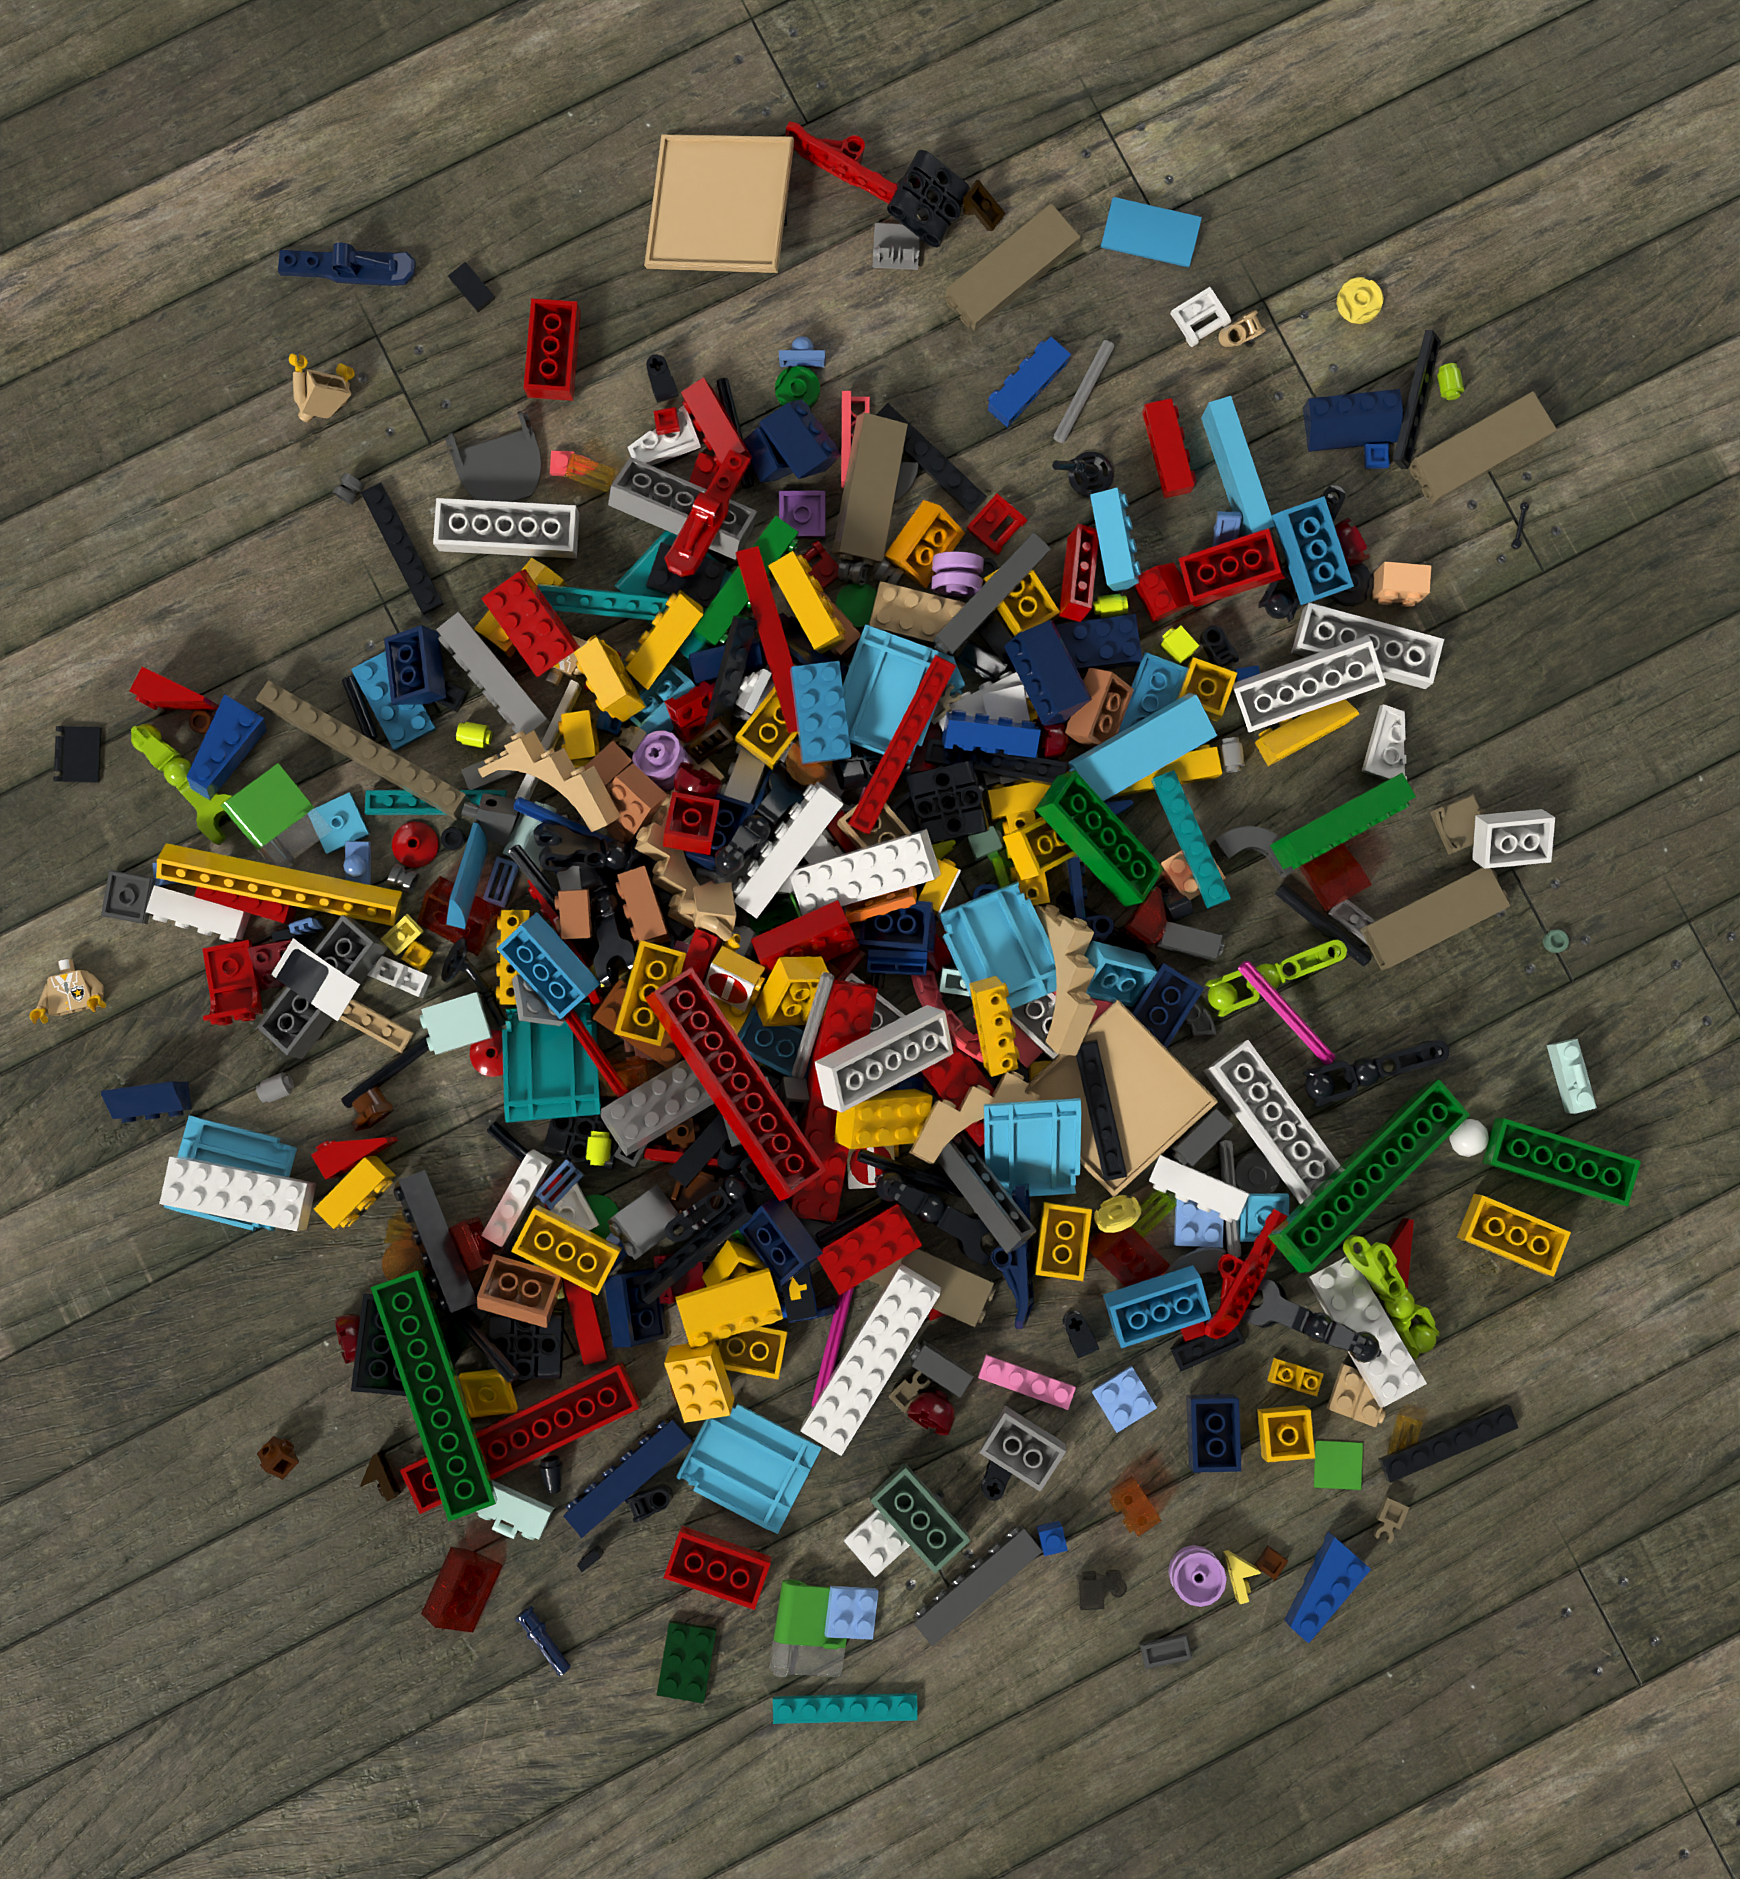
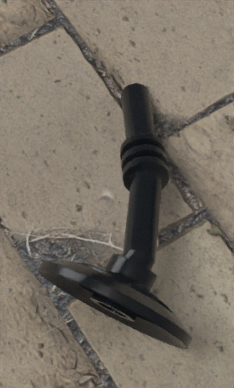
M1085 452L1070 461L1055 460L1052 463L1054 470L1068 471L1071 487L1078 494L1085 497H1091V494L1108 490L1113 482L1114 470L1111 462L1104 455L1097 452ZM1087 457H1095V460H1094V459H1089V460L1084 461V460H1082V459L1087 458ZM1102 462H1104L1108 469V477L1103 476V469L1100 465ZM1074 473L1080 474L1083 480L1080 485L1077 483ZM1100 483H1102L1103 485L1102 487L1095 490L1087 489L1088 487H1095Z
M461 938L453 945L446 957L441 979L447 983L460 971H466L480 989L479 994H482L481 998L485 999L483 1002L488 1005L498 1027L506 1024V1020L496 1002V996H493L494 991H491L492 987L488 986L475 967L469 962V959L466 958L468 944L467 940Z

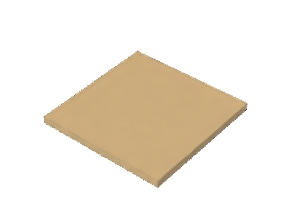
M662 134L644 266L647 269L778 273L794 148L793 137Z
M1118 999L1089 1025L1082 1042L1096 1039L1098 1041L1127 1177L1104 1181L1075 1055H1057L1028 1083L1024 1091L1025 1093L1028 1091L1036 1093L1041 1097L1040 1100L1081 1099L1080 1163L1113 1197L1123 1190L1218 1102Z

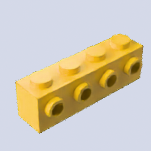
M1028 811L1006 815L1005 821L1002 822L1004 836L1036 820L1035 812ZM1006 846L1007 857L1011 858V855ZM1013 862V867H1010L1011 880L1019 882L1018 887L1020 892L1024 893L1025 900L1030 899L1033 907L1049 904L1050 898L1045 872L1038 876L1021 880Z
M501 910V916L497 918V928L501 930V939L497 940V947L522 923L533 916V912L530 910ZM500 953V963H497L496 966L497 977H500V986L496 987V999L500 1000L501 1005H516L512 978L520 974Z
M997 976L969 983L985 1069L991 1077L1018 1069L1017 1060L1020 1059V1055L1013 1041L1016 1038V1032L1010 1023V1018L1013 1015L1011 1007L1007 1004L1006 997L1009 996L1006 983H1002Z

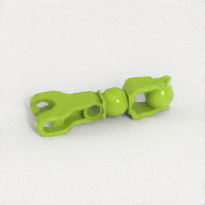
M147 723L132 727L131 742L135 749L143 752L155 768L164 772L167 782L172 786H176L180 793L197 810L196 822L198 829L213 843L221 845L226 838L219 827V820L226 812L220 805L232 796L216 793L209 800L192 790L187 780V774L192 764L185 758H182L178 751L161 739V733L158 728Z
M1332 940L1279 962V964H1260L1256 969L1276 990L1280 984L1285 983V980L1298 978L1343 960L1346 957L1347 948L1342 941ZM1329 947L1334 950L1333 957H1330L1328 954ZM1286 963H1290L1294 967V973L1291 976H1287L1283 972V966ZM1239 970L1217 979L1208 980L1205 984L1210 987L1207 995L1208 1001L1212 1007L1219 1010L1218 1016L1224 1017L1232 1011L1259 1000L1260 993L1247 980L1246 986L1251 990V997L1237 1002V990L1227 981L1243 976Z
M1350 1235L1343 1244L1344 1253L1350 1263L1366 1277L1373 1290L1380 1294L1379 1298L1384 1301L1386 1312L1391 1315L1390 1321L1410 1356L1418 1359L1419 1353L1431 1351L1436 1344V1337L1439 1336V1331L1435 1327V1321L1429 1309L1415 1304L1413 1295L1405 1287V1283L1395 1267L1397 1259L1391 1249L1379 1242H1375L1371 1246L1365 1238L1358 1235ZM1356 1242L1361 1250L1358 1254L1353 1250ZM1415 1316L1420 1323L1410 1327V1320Z

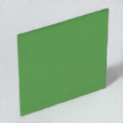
M1315 1440L1314 1488L1361 1490L1363 1443Z

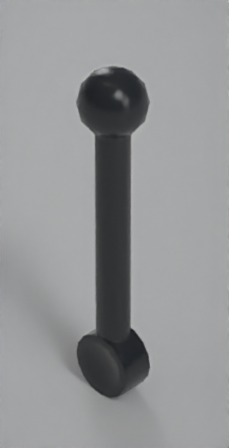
M1523 502L1520 505L1521 514L1515 540L1511 543L1513 549H1519L1522 545L1520 536L1525 513L1529 509L1527 502Z

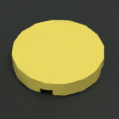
M1364 277L1350 279L1342 286L1337 295L1336 304L1339 313L1344 319L1351 323L1363 324L1370 322L1378 315L1384 298L1382 290L1376 282L1369 281Z
M1127 1195L1115 1196L1104 1201L1100 1205L1101 1209L1099 1211L1096 1209L1094 1220L1098 1228L1104 1232L1114 1233L1132 1226L1139 1219L1141 1207L1134 1197L1128 1198Z

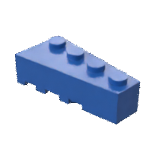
M224 694L187 774L190 788L211 800L267 731L264 718Z
M952 710V713L946 712L942 736L944 748L953 749V744H956L963 750L968 751L981 747L980 750L987 753H999V749H1002L1004 754L1036 758L1041 732L1039 726H1036V722L1022 720V723L1012 722V718L999 717L998 720L989 719V715L982 713L969 716L962 710Z
M1329 1531L1326 1533L1321 1549L1318 1550L1315 1556V1561L1310 1571L1307 1572L1304 1578L1305 1582L1300 1592L1297 1593L1284 1619L1307 1643H1310L1371 1570Z

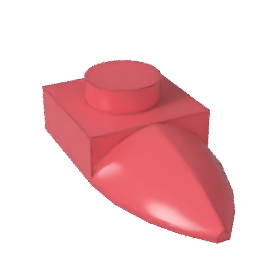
M551 450V476H583L598 468V465L591 459L577 455L573 451Z

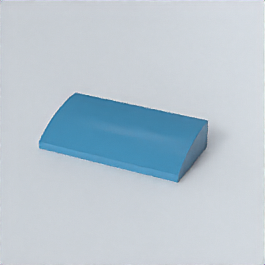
M1113 197L1101 248L1189 268L1202 217Z
M473 822L449 901L446 925L462 929L466 928L488 854L487 838L478 823Z

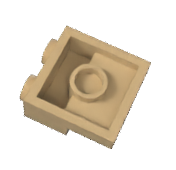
M1342 1363L1327 1409L1377 1427L1378 1423L1381 1424L1383 1422L1386 1411L1383 1407H1379L1359 1370Z

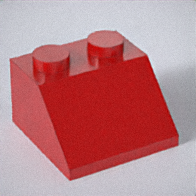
M1174 562L1158 565L1141 573L1138 576L1139 583L1134 585L1152 624L1192 605L1186 585Z

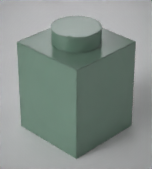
M991 826L987 832L967 837L966 840L975 861L1002 849L1004 839L1000 830L995 831L994 826Z

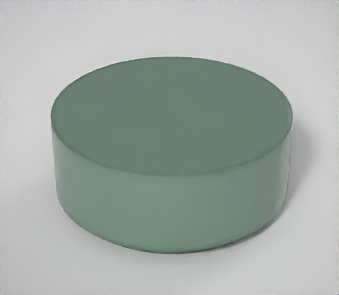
M1560 929L1548 931L1543 938L1544 947L1551 953L1562 952L1569 944L1567 934Z

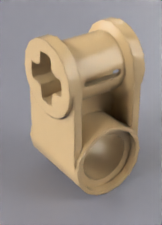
M1257 310L1241 316L1237 321L1224 327L1218 337L1221 345L1228 348L1238 346L1264 333L1266 330L1262 328L1257 318ZM1231 330L1235 333L1234 342L1229 337Z

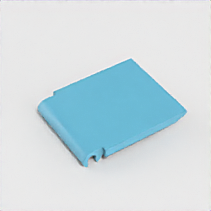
M865 624L843 684L850 743L884 755L934 656L937 655L951 663L954 657ZM935 708L906 764L910 765L916 746H922Z
M1018 881L939 914L946 931L943 938L970 997L969 983L997 976L1002 983L1005 982L1007 985L1009 996L1006 997V1000L1011 1010L1050 994L1057 989L1056 967L1050 941L1031 900H1025L1024 893L1020 892Z
M1080 1098L984 1104V1161L1011 1197L1015 1186L1029 1183L1030 1196L1076 1193L1075 1175H1080Z
M189 1115L178 1156L290 1177L297 1147L279 1143L280 1138ZM164 1205L165 1208L252 1231L256 1230V1227L269 1229L268 1231H275L276 1229L273 1226Z
M738 1403L736 1407H732L730 1416L705 1419L676 1477L679 1480L682 1478L688 1481V1484L691 1486H695L693 1491L778 1534L822 1447Z

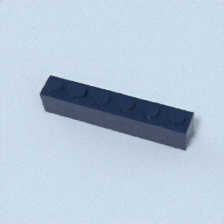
M675 1416L671 1420L665 1418L656 1426L658 1431L653 1436L648 1433L638 1442L640 1447L633 1452L630 1449L620 1458L622 1463L616 1468L613 1465L602 1474L604 1477L602 1481L598 1484L595 1481L592 1482L584 1490L586 1495L580 1500L577 1497L574 1498L566 1506L567 1511L563 1517L581 1538L692 1441L693 1437Z

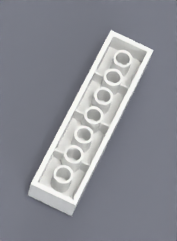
M1249 1040L1237 1044L1203 1070L1300 1204L1340 1167V1164Z
M900 1263L816 1403L803 1421L800 1430L802 1433L842 1456L940 1296L941 1287Z

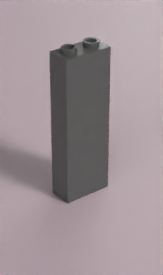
M1033 532L936 635L932 642L935 646L933 649L953 656L1045 558L1051 548Z

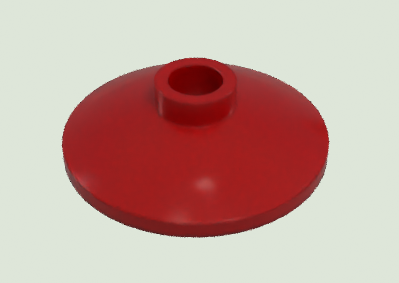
M409 822L402 825L395 832L392 839L394 856L401 864L411 868H420L429 864L435 858L439 848V841L435 831L422 822ZM411 840L417 841L416 847H410Z
M491 1030L493 1038L471 1044L469 1054L473 1067L479 1073L489 1077L503 1075L502 1031ZM489 1049H494L496 1052L492 1058L488 1056Z

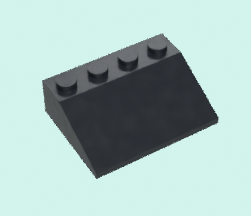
M364 1293L351 1391L406 1396L373 1294ZM431 1298L437 1316V1299Z

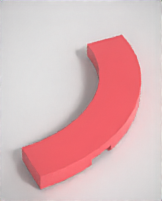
M927 970L926 976L911 975L915 992L922 1007L929 1005L945 1011L951 1042L969 1056L983 1062L978 1034L973 1035L963 1027L964 1023L953 1011H948L941 1000L943 996L939 992L934 971Z

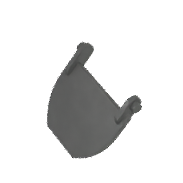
M518 412L523 430L459 450L453 433H449V437L445 438L447 446H452L453 448L450 450L457 474L463 486L476 500L515 502L534 494L541 475V455L532 426H527L526 423L530 421L528 412Z

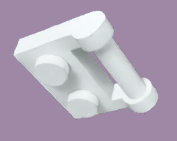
M1211 287L1174 308L1170 313L1191 347L1197 345L1200 339L1221 326L1226 327L1231 324L1230 316ZM1213 313H1216L1218 316L1217 319L1196 332L1191 328Z

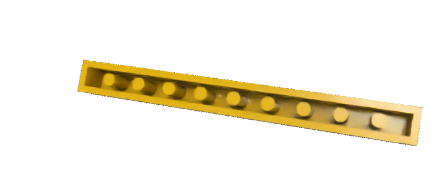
M1210 745L1198 746L1196 751L1186 753L1110 798L1155 790L1151 780L1173 770L1181 785L1219 778L1222 775L1217 747L1210 748ZM1019 780L1014 782V786L1005 787V784L991 786V790L987 792V799L992 821L1005 819L1006 815L1028 811L1036 813L1035 808L1051 785L1034 782L1028 783V781Z
M168 843L165 844L157 858L156 878L341 916L345 915L390 926L395 925L401 908L402 891Z

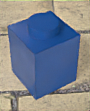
M1060 1521L1036 1526L1044 1556L1068 1551Z

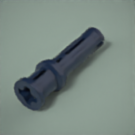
M531 1605L519 1613L514 1620L520 1622L527 1632L526 1637L534 1640L557 1675L561 1676L570 1669L571 1665L545 1631L546 1624L540 1622L533 1612L534 1607Z

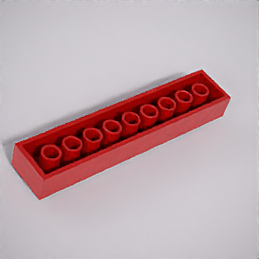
M692 967L645 998L779 1201L791 1197L827 1171Z
M834 979L810 1060L807 1078L810 1101L799 1125L800 1131L827 1171L786 1199V1203L797 1218L836 1222L849 1148L834 1142L837 1110L824 1105L815 1061L870 1034L878 990L871 984Z
M621 1361L475 1433L492 1480L639 1409L642 1403ZM427 1456L407 1464L400 1470L419 1514L442 1504Z

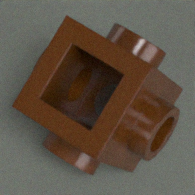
M689 1118L666 1132L667 1140H671L672 1145L678 1144L680 1149L690 1147L692 1142H695L697 1136L701 1135L700 1124L695 1122V1118ZM680 1127H684L687 1132L685 1136H680L678 1134V1129Z
M273 1436L257 1453L261 1461V1468L268 1474L283 1480L299 1463L293 1450L294 1445L287 1439L281 1440Z

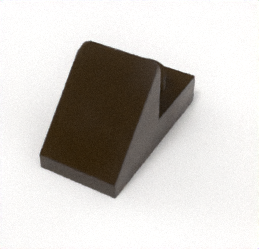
M979 180L973 183L963 197V214L975 215L987 231H993L1005 215L1003 209Z
M382 1449L372 1455L360 1487L378 1480V1491L388 1502L400 1495L401 1491Z

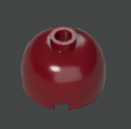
M1347 517L1334 527L1347 566H1354L1369 559L1370 555L1364 554L1363 551L1367 549V546L1355 525L1350 527L1348 522L1352 520Z
M1039 717L1033 719V722H1036V726H1039L1041 729L1037 749L1038 758L1056 761L1063 757L1068 749V745L1071 743V737L1065 733V724L1042 725Z
M681 762L674 776L676 792L714 799L722 787V784H720L721 780L703 768L700 770L692 769L694 764Z
M348 1314L335 1317L338 1342L342 1350H344V1352H341L344 1363L355 1362L360 1316Z
M938 1390L935 1393H920L913 1399L906 1413H909L908 1417L925 1429H928V1427L936 1428L934 1433L944 1436L949 1435L955 1420V1410L953 1405L947 1400L948 1396Z

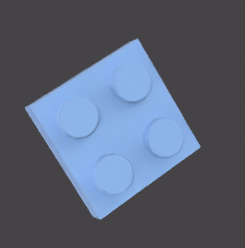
M1176 1198L1174 1245L1223 1248L1224 1219L1219 1217L1220 1213L1212 1209L1208 1213L1197 1208L1198 1203L1190 1199L1186 1203Z
M1129 1366L1091 1390L1116 1433L1157 1408L1132 1366Z
M830 1586L824 1635L830 1638L873 1640L879 1591L876 1588Z

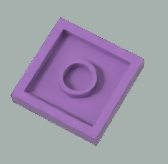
M779 491V518L798 531L797 539L825 538V491Z

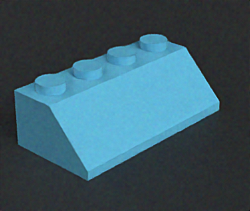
M1113 488L1091 494L1090 496L1107 586L1115 593H1121L1139 583L1138 576L1141 575L1139 562H1135L1134 553L1137 552L1134 538L1131 539L1129 530L1133 528L1130 516H1126L1125 508L1128 507L1126 494H1122L1118 488Z

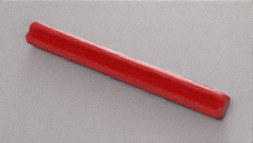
M572 1009L564 1016L565 1021L619 1099L629 1093V1090Z

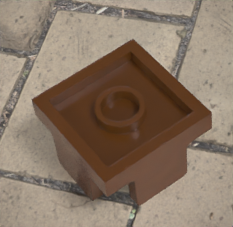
M702 1170L687 1188L677 1181L671 1197V1204L680 1214L711 1192L719 1191L718 1187H722L725 1178ZM720 1195L713 1196L711 1206L714 1209H718L723 1197Z

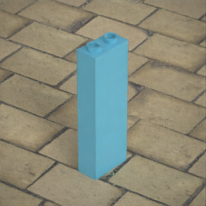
M1228 396L1209 402L1201 419L1232 512H1241L1240 536L1244 537L1268 528L1272 531L1275 525L1232 397Z
M1188 693L1068 762L1071 767L1068 771L1075 770L1102 801H1105L1211 740L1217 734L1197 694Z

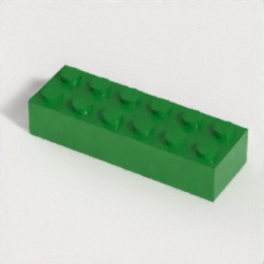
M776 515L753 545V547H759L770 585L773 574L768 565L792 551L795 552L799 543L797 540L798 531ZM739 566L693 628V637L709 649L726 645L734 615L744 616L746 611L749 613L752 611Z
M1075 770L1057 776L1035 810L1124 907L1144 902L1164 868Z
M1400 773L1271 844L1270 847L1283 870L1290 866L1294 870L1411 806L1408 801L1416 798V795L1404 774Z
M1495 1118L1482 1163L1615 1205L1628 1207L1641 1161L1505 1118Z

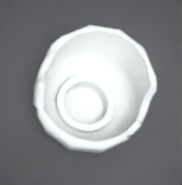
M1466 1119L1450 1135L1453 1150L1459 1155L1466 1157L1481 1153L1489 1141L1487 1128L1474 1119Z

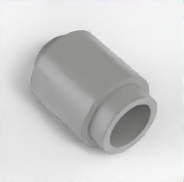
M1232 737L1220 740L1221 768L1226 769L1227 773L1241 771L1240 767L1245 766L1243 746L1239 738Z
M282 1072L262 1080L259 1085H256V1092L263 1103L267 1101L271 1103L292 1094L294 1083L289 1075L286 1076Z

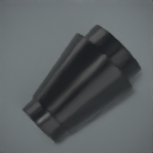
M556 1455L544 1457L540 1460L539 1469L547 1493H558L561 1491L563 1462Z

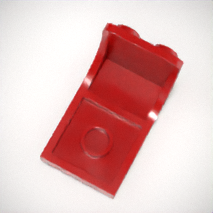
M251 940L202 948L211 1002L210 1013L203 1016V1021L211 1022V1025L224 1026L233 1024V1019L235 1021L242 1020V1022L256 1019V1015L263 1014L259 985L248 952V947L252 946Z

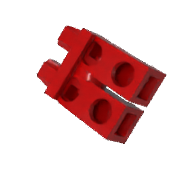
M703 681L699 683V686L692 688L689 693L678 699L670 698L664 701L669 716L672 719L671 722L676 735L685 744L703 730L716 682L709 685Z

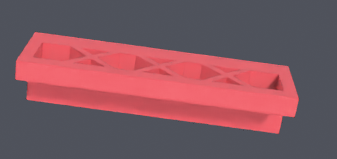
M842 391L841 488H844L851 452V439L853 440L851 429L855 426L857 416L851 411V403H865V411L863 413H869L870 397L851 396V391Z

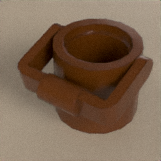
M378 1087L370 1089L352 1103L359 1116L351 1124L355 1131L370 1129L394 1111L392 1104L387 1101Z

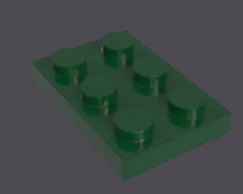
M669 1621L656 1696L704 1704L717 1628Z

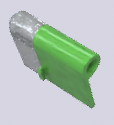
M279 763L220 805L270 865L285 868L292 867L294 865L291 862L332 831L331 827Z
M792 1579L782 1580L769 1670L773 1671L774 1676L787 1677V1674L841 1677L847 1638H830L824 1635L830 1587L807 1586L804 1582Z

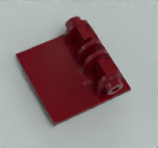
M292 939L248 947L260 991L286 986L275 978L272 972Z
M675 1253L654 1256L655 1270ZM702 1260L683 1275L679 1281L662 1293L659 1297L660 1304L676 1303L675 1297L706 1288L702 1278L704 1274Z

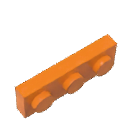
M915 885L847 904L846 918L848 922H861L876 915H885L893 910L909 908L916 904L917 890Z

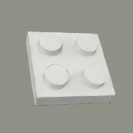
M878 1509L872 1512L843 1539L874 1577L910 1546Z

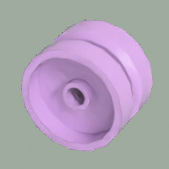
M944 552L934 555L932 570L937 574L932 577L931 590L934 593L945 596H974L982 588L983 579L978 575L983 572L984 559L979 555L967 552Z
M655 731L646 735L635 752H633L632 757L633 763L663 791L674 789V776L681 762L693 764L691 756L683 749L681 742L673 733L667 731Z
M1191 1545L1180 1549L1171 1559L1168 1570L1170 1582L1182 1600L1190 1605L1202 1607L1211 1605L1221 1597L1226 1586V1574L1223 1566L1211 1551L1202 1546Z

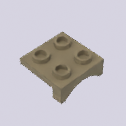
M1474 794L1430 812L1448 855L1474 844L1476 815H1483V812H1485V809L1479 807Z

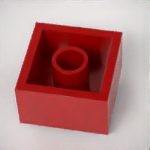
M672 792L664 830L663 847L710 855L720 800Z

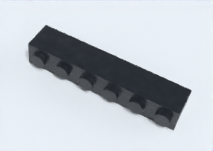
M424 1170L399 1179L394 1185V1196L398 1202L401 1201L403 1206L402 1216L405 1223H409L412 1229V1242L415 1246L418 1245L420 1249V1262L424 1268L427 1267L429 1272L428 1282L431 1289L436 1290L438 1295L437 1305L439 1310L448 1317L473 1307L477 1304L476 1296L426 1171Z

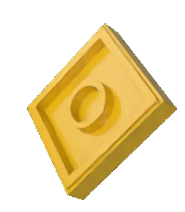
M497 1369L460 1373L458 1379L471 1418L516 1413L518 1406L511 1383L507 1382Z

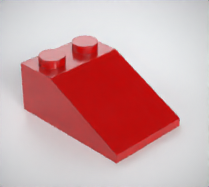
M141 667L129 692L136 695V701L154 710H157L158 707L164 710H217L219 707L218 704L145 667Z
M397 1137L340 1142L335 1140L325 1141L316 1147L317 1151L311 1154L325 1180L338 1178L353 1169L364 1157L374 1156L399 1140Z

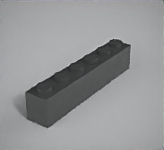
M961 1131L956 1134L943 1148L936 1160L1008 1254L1021 1247L1037 1230Z
M1023 1524L1019 1527H1012L1006 1533L1007 1537L999 1543L997 1541L988 1548L987 1551L989 1553L982 1559L980 1557L976 1558L969 1565L970 1569L966 1573L956 1575L951 1580V1586L946 1590L940 1589L933 1596V1601L929 1605L923 1604L915 1611V1617H913L914 1625L932 1647L1043 1552L1039 1543Z

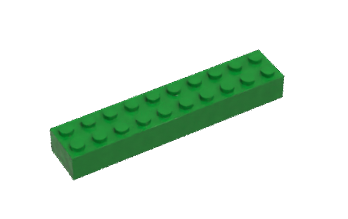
M1439 1079L1425 1083L1274 1229L1268 1237L1299 1273L1311 1272L1470 1114Z
M421 1269L370 1287L448 1522L495 1505L498 1499Z

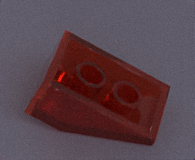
M1343 843L1299 867L1325 911L1332 909L1372 885L1360 864Z
M479 1216L464 1220L449 1228L466 1273L490 1263L493 1254H495L490 1241L481 1236L485 1229Z
M1132 1226L1114 1233L1101 1231L1087 1247L1091 1254L1125 1287L1164 1275L1170 1266Z

